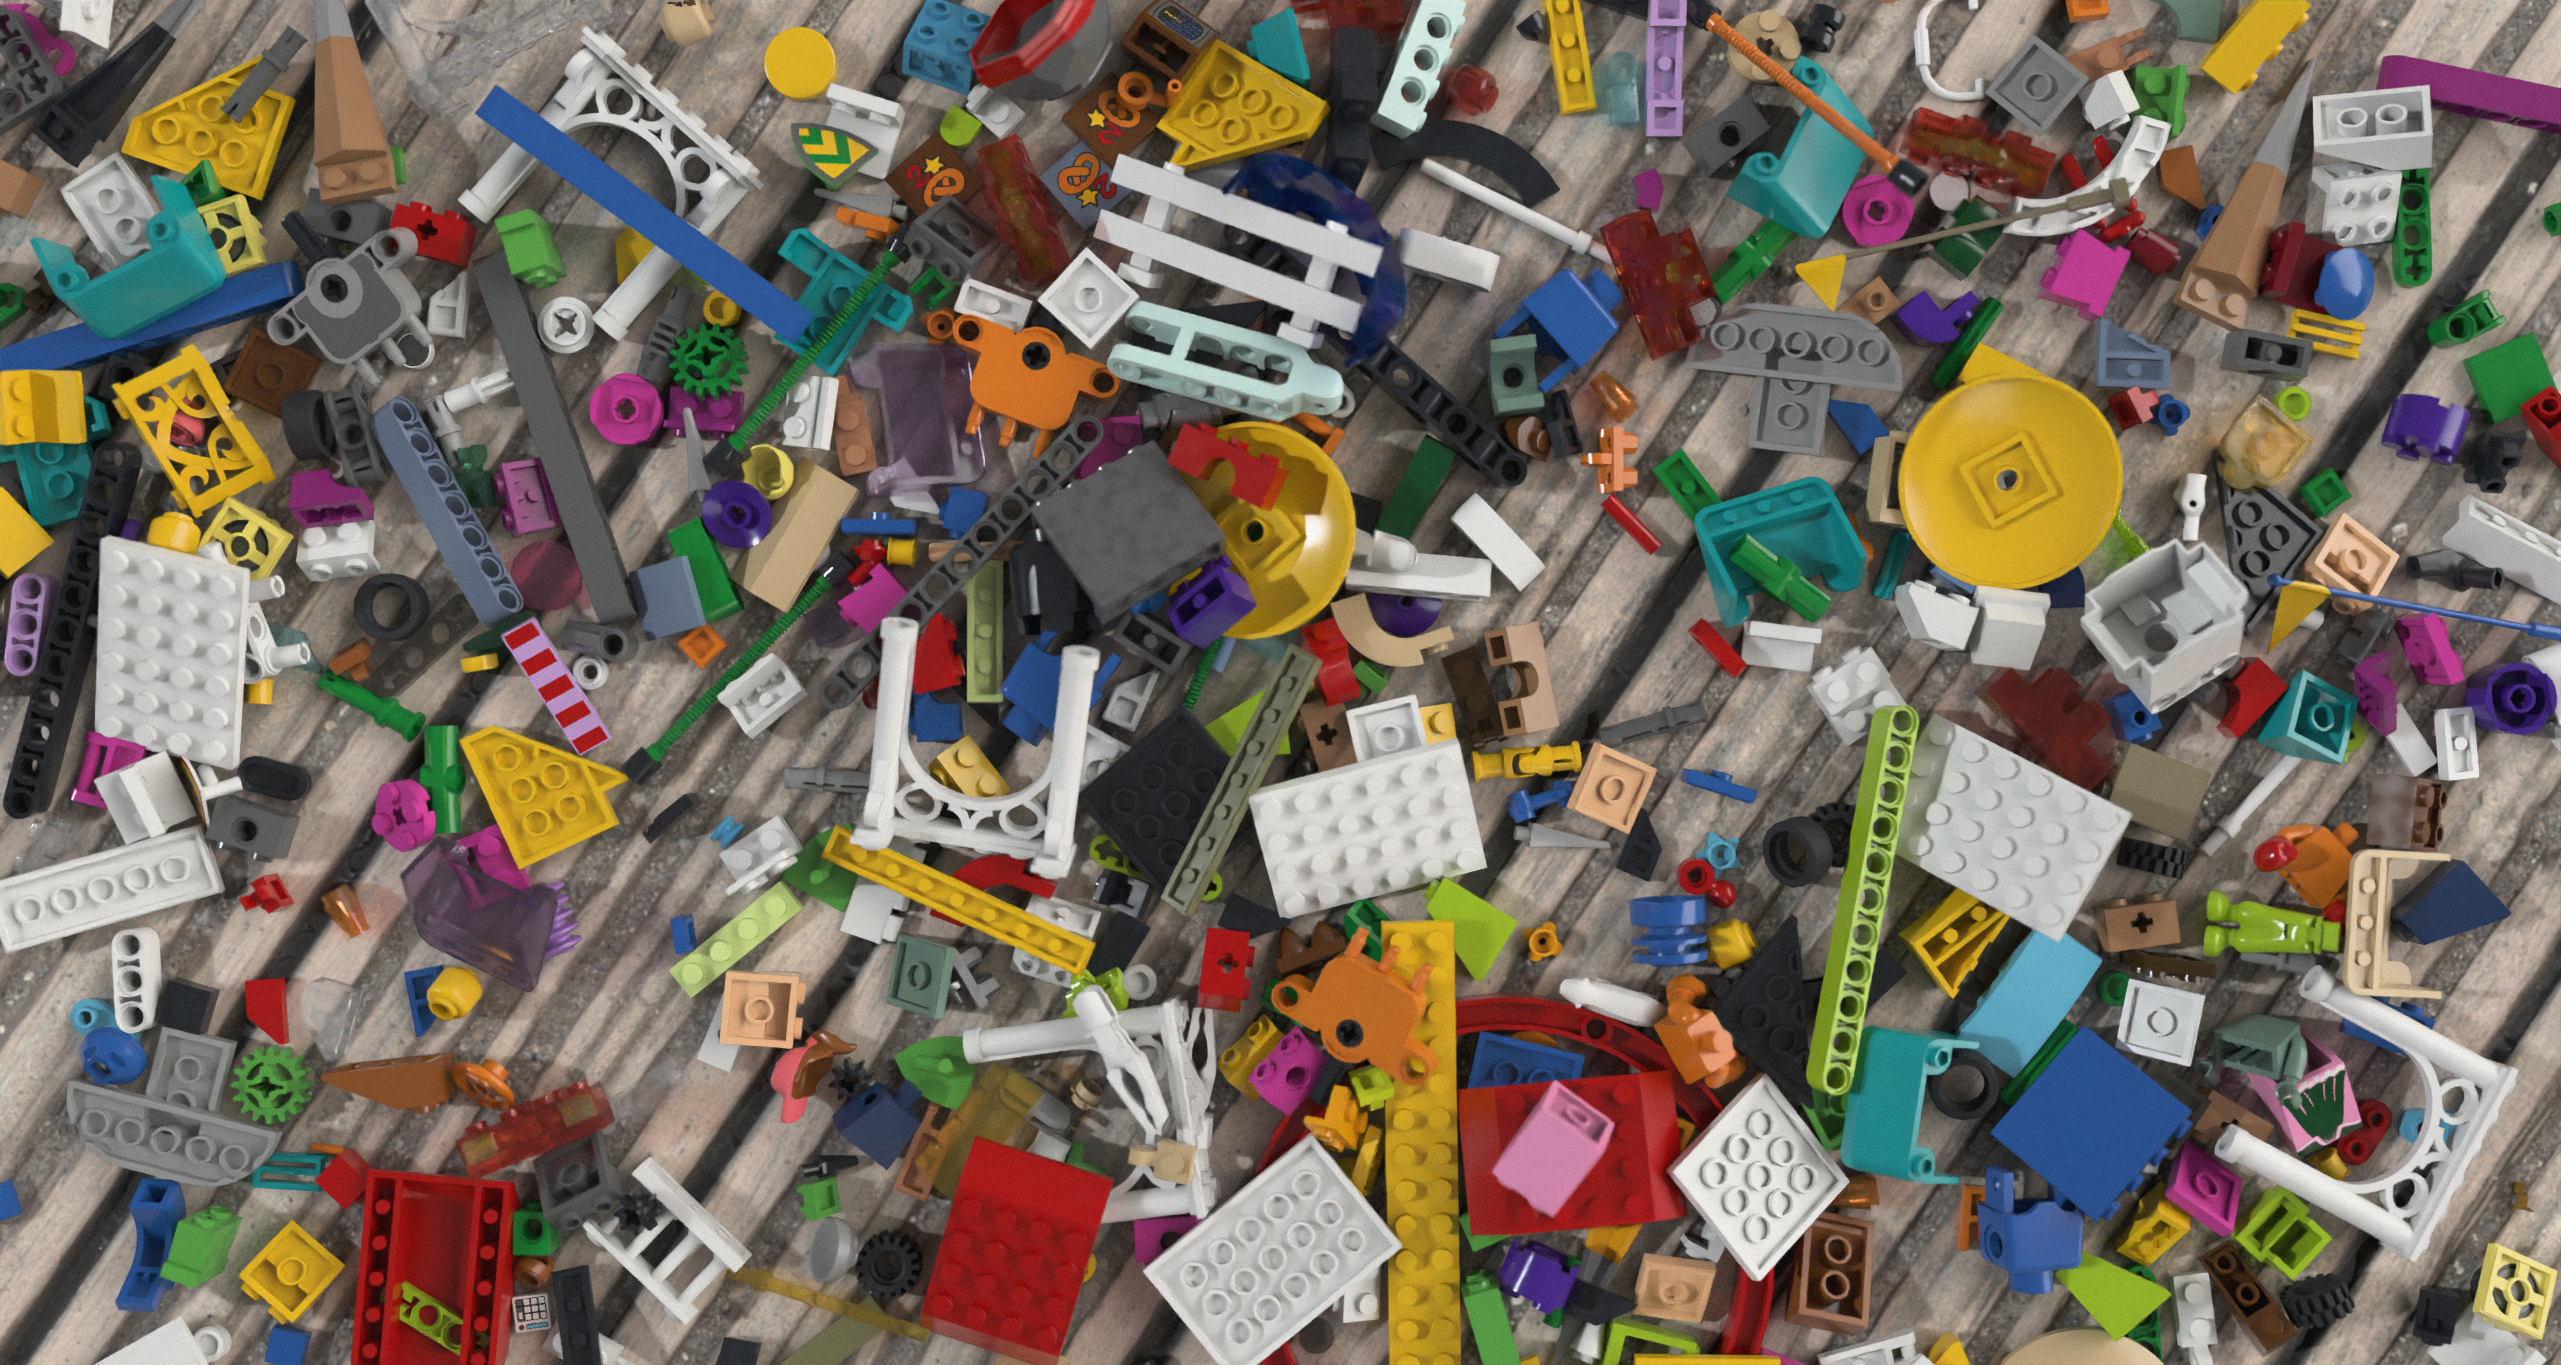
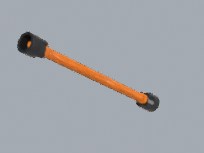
M1687 0L1686 20L1701 30L1704 29L1707 32L1717 33L1718 36L1737 49L1754 65L1763 70L1764 73L1773 78L1774 81L1783 86L1794 97H1797L1814 113H1817L1824 121L1831 124L1835 130L1844 135L1845 138H1848L1859 149H1862L1870 158L1876 160L1887 173L1886 179L1893 183L1909 199L1915 197L1925 187L1929 180L1928 173L1918 165L1911 163L1908 159L1904 160L1903 158L1899 159L1897 156H1891L1879 144L1873 142L1869 136L1860 131L1859 128H1856L1849 120L1842 117L1824 100L1818 98L1810 89L1808 90L1804 84L1791 76L1790 73L1781 68L1780 65L1725 23L1724 18L1721 17L1722 11L1714 6L1712 1Z

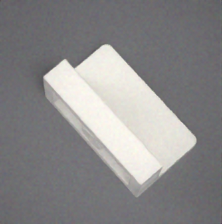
M1745 621L1740 657L1747 665L1809 672L1812 668L1814 644H1821L1822 629Z

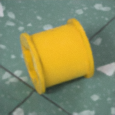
M890 537L887 552L888 565L898 564L914 567L917 556L916 539L911 541Z
M262 678L254 684H246V696L243 703L274 704L272 702L273 681L275 679Z
M2333 1147L2318 1152L2310 1160L2311 1165L2315 1166L2319 1172L2341 1181L2350 1173L2349 1167L2344 1165L2337 1154L2336 1148Z

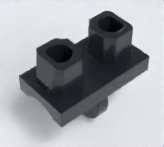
M2488 428L2486 433L2478 435L2473 443V448L2476 452L2463 474L2465 483L2478 484L2480 491L2483 493H2502L2507 485L2505 479L2507 473L2512 468L2517 467L2522 459L2520 451L2527 440L2525 431L2505 433Z

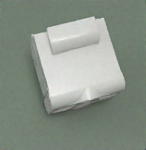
M2175 538L2161 548H2153L2109 575L2100 586L2085 594V615L2081 617V627L2084 630V634L2112 666L2115 678L2119 682L2126 684L2151 714H2155L2227 671L2238 661L2244 615L2240 610L2247 602L2248 591L2204 541L2187 551ZM2155 637H2165L2174 642L2176 646L2167 652H2156L2151 650L2146 643Z

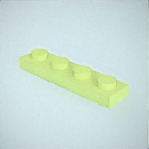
M967 560L968 571L972 566V560ZM989 560L967 583V703H1003V695L1001 693V686L1003 684V560Z
M783 880L779 881L671 968L669 972L690 998H693L804 909V906Z

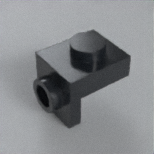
M1105 868L1095 883V893L1092 900L1098 904L1108 905L1134 918L1143 919L1155 888L1152 884L1141 879Z
M2421 1285L2412 1335L2421 1338V1342L2431 1346L2451 1345L2454 1337L2460 1294Z

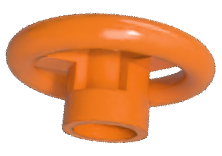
M485 1059L480 1066L469 1062H459L452 1066L451 1077L454 1083L468 1097L493 1110L506 1111L513 1107L515 1103L514 1095L504 1083L509 1074L499 1063ZM488 1095H496L502 1097L503 1100H498Z

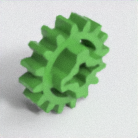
M275 1044L269 1046L267 1050L264 1047L253 1050L254 1056L249 1054L241 1059L245 1066L237 1067L233 1071L240 1077L239 1080L231 1083V1087L239 1089L240 1092L233 1097V1101L243 1100L245 1105L240 1112L243 1114L252 1110L254 1112L252 1121L256 1122L265 1116L266 1124L277 1122L278 1118L281 1122L291 1119L292 1114L295 1115L304 1110L301 1103L311 1100L312 1096L305 1092V1089L314 1086V1081L306 1080L305 1075L309 1074L312 1068L301 1067L300 1064L305 1058L303 1055L296 1058L291 1057L293 1048L288 1047L280 1052L279 1045ZM263 1063V1066H260L259 1074L253 1076L257 1067ZM269 1080L270 1083L276 1084V1086H282V1087L276 1089V1087H275L274 1085H270L269 1083H263V1082ZM289 1092H293L289 1101L282 1106V1103L286 1102V1095Z

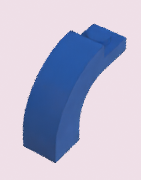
M142 1178L129 1205L137 1230L135 1255L115 1303L118 1310L155 1313L164 1291H172L175 1284L174 1281L162 1278L159 1275L164 1262L168 1260L178 1221L186 1218V1205L179 1182L169 1179Z

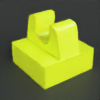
M1373 1064L1348 1072L1349 1083L1360 1107L1368 1105L1369 1110L1373 1111L1383 1108L1385 1099L1395 1097L1394 1086L1388 1074Z

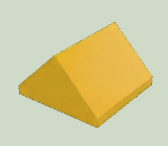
M1 486L0 573L8 580L55 541Z

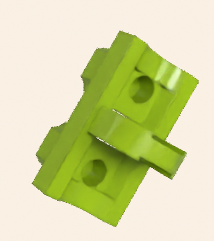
M1115 967L1096 978L1087 969L1084 970L1082 977L1071 974L1072 983L1070 984L1072 990L1066 992L1067 1009L1063 1011L1062 1017H1078L1073 1001L1087 986L1094 984L1102 987L1116 1011L1126 1009L1129 994L1122 986L1124 973L1118 967Z

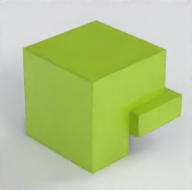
M2278 1184L2273 1189L2268 1187L2235 1221L2233 1232L2230 1234L2259 1262L2264 1261L2269 1267L2291 1280H2294L2333 1239L2313 1219L2306 1216L2311 1210L2291 1191Z

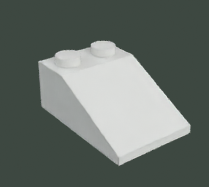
M2429 85L2313 96L2314 152L2391 171L2432 167L2433 132Z

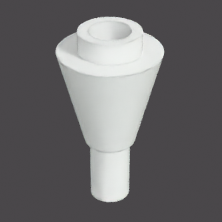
M1585 1321L1569 1345V1348L1575 1350L1573 1357L1592 1365L1595 1358L1602 1360L1605 1323L1595 1326Z

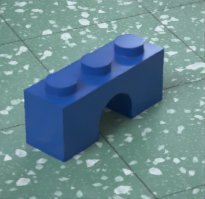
M918 634L916 643L918 642L922 634ZM953 641L955 656H957V642ZM912 683L910 700L914 701L915 714L909 715V727L911 735H916L917 742L962 739L964 737L962 704L943 703L934 696L933 692L915 695Z

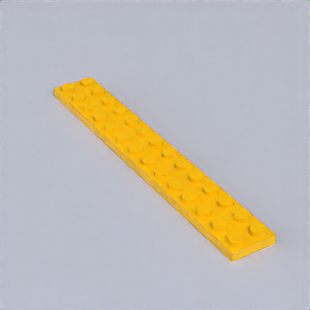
M1453 919L1381 921V959L1384 953L1388 951L1390 945L1394 944L1400 948L1398 960L1392 971L1412 981L1422 963L1426 962L1432 966L1429 974L1430 978L1423 990L1427 1003L1425 1013L1412 1038L1430 1047L1438 1057L1436 1071L1419 1086L1408 1085L1388 1074L1394 1086L1395 1097L1384 1100L1386 1225L1403 1246L1387 1259L1389 1365H1461ZM1411 1058L1412 1067L1418 1072H1425L1423 1062L1419 1059Z

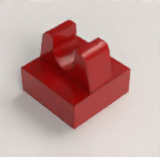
M2138 385L2107 399L2122 430L2129 429L2154 418L2149 407L2159 403L2153 389L2143 394Z

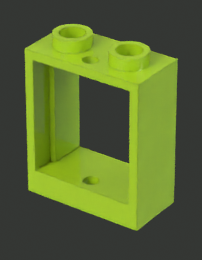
M1618 1316L1607 1321L1602 1360L1598 1359L1597 1365H1619L1626 1335L1682 1349L1681 1354H1700V1347H1697L1698 1343L1692 1334Z

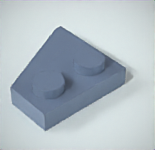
M2100 317L2096 319L2094 388L2130 389L2138 385L2140 389L2145 390L2170 389V352L2157 345L2148 344L2143 337L2132 331L2126 332L2111 323L2112 320Z

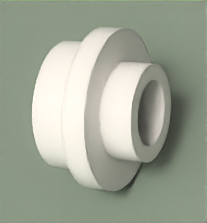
M583 655L574 663L572 675L581 688L595 690L606 683L609 676V668L603 658ZM591 665L597 670V675L593 679H590L586 674L587 668Z

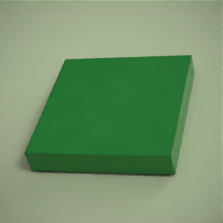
M2534 332L2527 333L2462 360L2489 426L2521 414V405L2550 385L2557 390Z

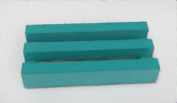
M274 1151L267 1161L316 1163L315 1167L263 1164L251 1174V1188L322 1192L324 1190L313 1181L263 1179L260 1177L261 1173L315 1176L316 1179L326 1169L325 1162L328 1161L329 1154Z

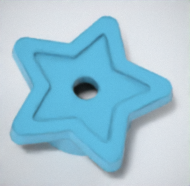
M1710 832L1708 834L1707 848L1697 853L1696 857L1705 860L1712 867L1714 878H1717L1724 869L1741 867L1735 852L1739 839L1722 840L1715 833ZM1718 851H1721L1723 853V856L1721 858L1717 857Z

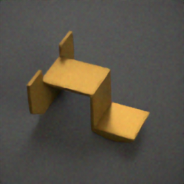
M2514 1182L2513 1192L2518 1197L2516 1205H2507L2510 1210L2521 1209L2527 1212H2534L2531 1208L2527 1207L2529 1197L2524 1193L2526 1182Z

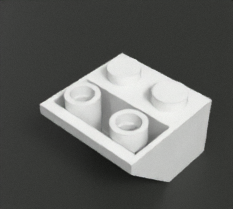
M1916 580L1915 583L1906 582L1905 585L1896 586L1893 598L1911 639L1943 651L1964 650L1979 609L1969 606L1971 600L1953 593H1949V596L1935 593L1936 586Z

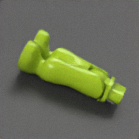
M2210 890L2207 902L2208 920L2213 922L2239 923L2240 928L2230 929L2217 925H2208L2204 936V955L2206 957L2215 958L2228 947H2234L2243 954L2313 953V950L2315 954H2321L2322 950L2338 952L2341 923L2324 921L2322 916H2318L2316 920L2314 915L2275 908L2249 900L2233 904L2223 891Z

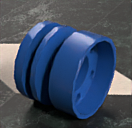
M1666 895L1629 900L1630 924L1647 927V933L1631 938L1633 945L1648 946L1646 949L1632 952V961L1634 963L1649 964L1653 967H1681L1708 959V949L1691 947V944L1706 942L1707 935L1690 931L1691 925H1697L1706 921L1705 897Z

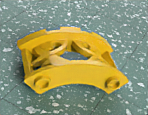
M191 344L180 350L181 356L123 385L119 382L112 385L118 396L112 402L124 420L131 419L157 463L175 488L170 493L176 504L182 511L189 508L197 519L203 516V511L226 500L227 497H232L260 481L265 485L276 479V476L266 455L255 442L241 420L238 421L233 411L229 408L228 404L230 401L220 386L211 366L195 345ZM190 371L174 389L166 383ZM159 386L168 396L166 402L164 403L163 400L155 396L148 397L154 403L153 410L150 412L143 411L138 406L135 398ZM186 395L189 402L193 403V397L200 395L204 398L205 405L201 410H195L189 407L183 401V398ZM177 408L195 418L204 419L217 416L220 424L212 430L208 437L207 452L209 457L193 455L170 445L171 425ZM158 421L156 440L145 422ZM219 438H227L232 444L231 449L228 451L220 449L225 458H218L216 452V442ZM167 458L187 466L178 475ZM250 466L249 469L235 475L234 477L228 480L226 479L225 473L223 471L241 469ZM207 470H214L220 484L196 496L189 486V479L192 476H199L202 479L203 486H205L209 480Z

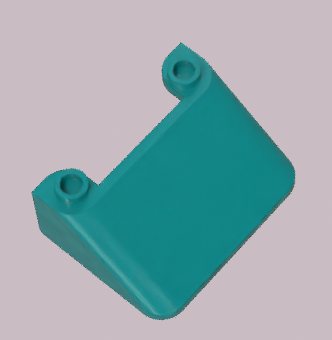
M1800 55L1788 73L1873 140L1874 132L1871 124L1818 63ZM1806 106L1780 160L1768 152L1752 155L1728 188L1726 196L1805 238L1818 239L1830 228L1866 153Z
M1806 477L1701 509L1695 516L1694 526L1717 609L1726 628L1743 623L1747 619L1750 610L1746 596L1762 592L1755 586L1756 581L1726 559L1731 547L1744 534L1753 537V539L1764 545L1774 555H1780L1795 564L1803 572L1801 576L1805 579L1820 574L1825 587L1832 592H1849L1859 589L1861 586L1867 553L1832 488L1822 478Z

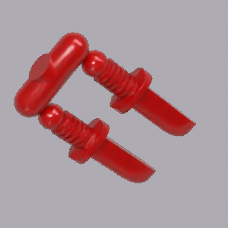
M2102 135L2093 140V150L2104 170L2115 157ZM2071 152L2065 154L2061 160L2062 167L2075 191L2088 184L2073 154ZM2134 195L2130 197V206L2123 207L2125 211L2132 213L2106 227L2107 221L2105 217L2092 224L2094 228L2101 229L2098 233V238L2101 242L2110 243L2144 224L2145 214L2142 211H2135L2138 203L2133 199Z

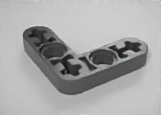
M0 6V27L4 24L2 18H9L10 20L6 25L11 33L0 29V53L16 79L0 89V116L3 118H0V136L46 108L51 101L63 92L61 78L22 15L5 6ZM11 34L17 35L19 37L13 38ZM28 45L31 50V58L27 63L20 64L16 53L21 46ZM38 77L48 80V82L44 85L46 89L45 93L38 91V88L42 86ZM16 94L20 98L21 107L16 113L10 114L7 111L6 102L10 96Z

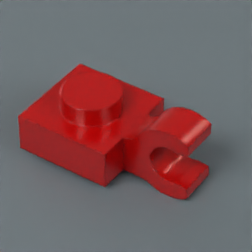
M277 873L261 876L250 884L255 891L239 898L246 912L260 906L268 914L283 911L295 904Z

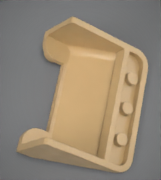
M2363 849L2352 857L2349 869L2343 982L2351 993L2366 996L2442 999V991L2411 985L2412 976L2406 964L2387 959L2392 880L2408 879L2413 876L2418 869L2419 860L2450 861L2451 854L2411 849Z

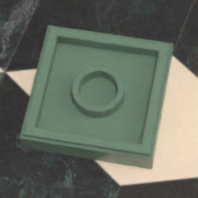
M898 933L886 1003L933 1019H943L956 948L911 934Z

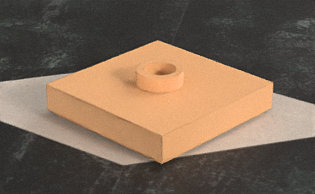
M1594 742L1566 807L1630 834L1658 769Z
M1644 1253L1632 1298L1633 1301L1639 1304L1637 1309L1631 1311V1314L1702 1323L1716 1273L1715 1262Z

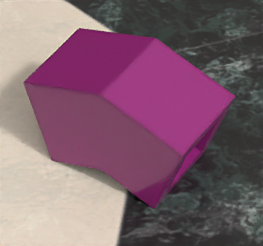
M1656 168L1641 173L1632 179L1637 192L1634 209L1653 214L1658 211L1664 187Z

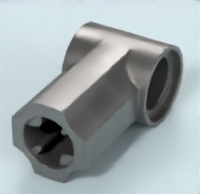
M567 619L565 626L562 628L560 638L562 650L601 657L612 661H629L637 655L639 650L637 637L627 630L614 629ZM620 636L624 642L623 649L619 654H616L612 649V643L616 637Z

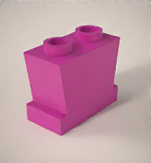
M2079 227L2078 230L2072 231L2068 235L2064 234L2059 240L2054 251L2058 257L2053 267L2049 266L2040 280L2039 286L2043 287L2038 298L2080 309L2077 316L2090 322L2102 316L2131 251L2120 246L2110 249Z
M879 563L869 572L873 577L872 580L837 602L843 608L840 615L853 628L859 625L867 634L910 592L883 563ZM909 605L904 609L903 618L914 620L917 623L920 621L922 613L917 605ZM879 635L878 646L883 650L884 639Z

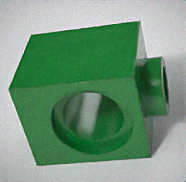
M541 1199L528 1200L526 1205L513 1212V1255H550L559 1248V1229L545 1220ZM531 1219H537L541 1222L543 1226L542 1234L532 1230L530 1226Z

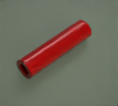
M1614 493L1600 505L1649 555H1652L1663 544Z

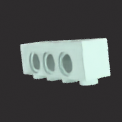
M1462 0L1413 1L1377 90L1378 103L1371 116L1370 123L1401 139L1414 132H1419L1427 117V113L1424 112L1426 103L1434 97L1440 81L1436 79L1440 68H1444L1452 55L1453 49L1449 47L1452 38L1459 34L1464 25L1465 17L1462 14L1467 4ZM1427 24L1435 28L1437 38L1432 37L1428 33ZM1414 56L1419 57L1423 61L1424 71L1415 65ZM1401 88L1406 89L1410 93L1411 103L1403 99Z

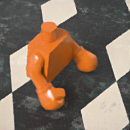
M1692 973L1673 977L1666 986L1669 1003L1668 1015L1653 1024L1685 1084H1690L1705 1077L1704 1081L1710 1088H1719L1724 1084L1737 1081L1745 1072L1744 1054L1738 1049L1733 1048L1731 1035L1723 1030L1717 1017L1711 1010L1697 1009L1691 1005L1694 1000L1706 995V985Z

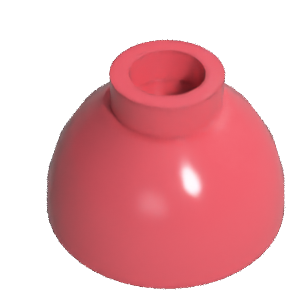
M187 398L183 399L189 407L195 410L203 408L194 400L191 403ZM177 408L171 425L170 441L189 447L200 445L206 430L204 419L189 416ZM154 421L155 427L157 428L158 421Z

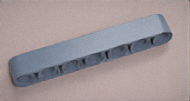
M402 396L392 398L370 417L369 425L475 615L485 626L496 628L522 609L523 598L416 407L411 401Z

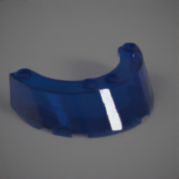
M1263 152L1254 154L1221 189L1224 196L1246 189L1256 203L1292 215L1300 211L1312 217V223L1326 227L1328 220L1338 222L1349 227L1347 234L1350 237L1383 248L1373 277L1353 270L1361 294L1366 296V304L1361 311L1355 332L1347 331L1358 349L1343 362V365L1347 369L1370 359L1389 341L1401 321L1406 307V280L1400 259L1393 245L1391 234L1382 227L1373 215L1372 208L1367 201L1358 198L1341 181L1320 167L1301 158L1284 153Z

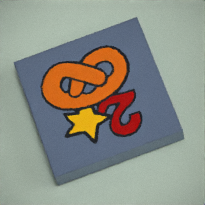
M1082 141L1039 176L1040 181L1085 234L1097 224L1101 209L1112 212L1135 192L1133 189L1111 182L1114 170H1111Z

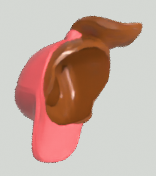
M818 1030L810 1035L802 1047L793 1048L781 1056L775 1064L770 1081L773 1089L783 1096L780 1119L782 1123H794L802 1117L806 1109L808 1097L815 1094L818 1082L830 1071L834 1055L849 1054L856 1050L857 1044L847 1043L830 1032Z

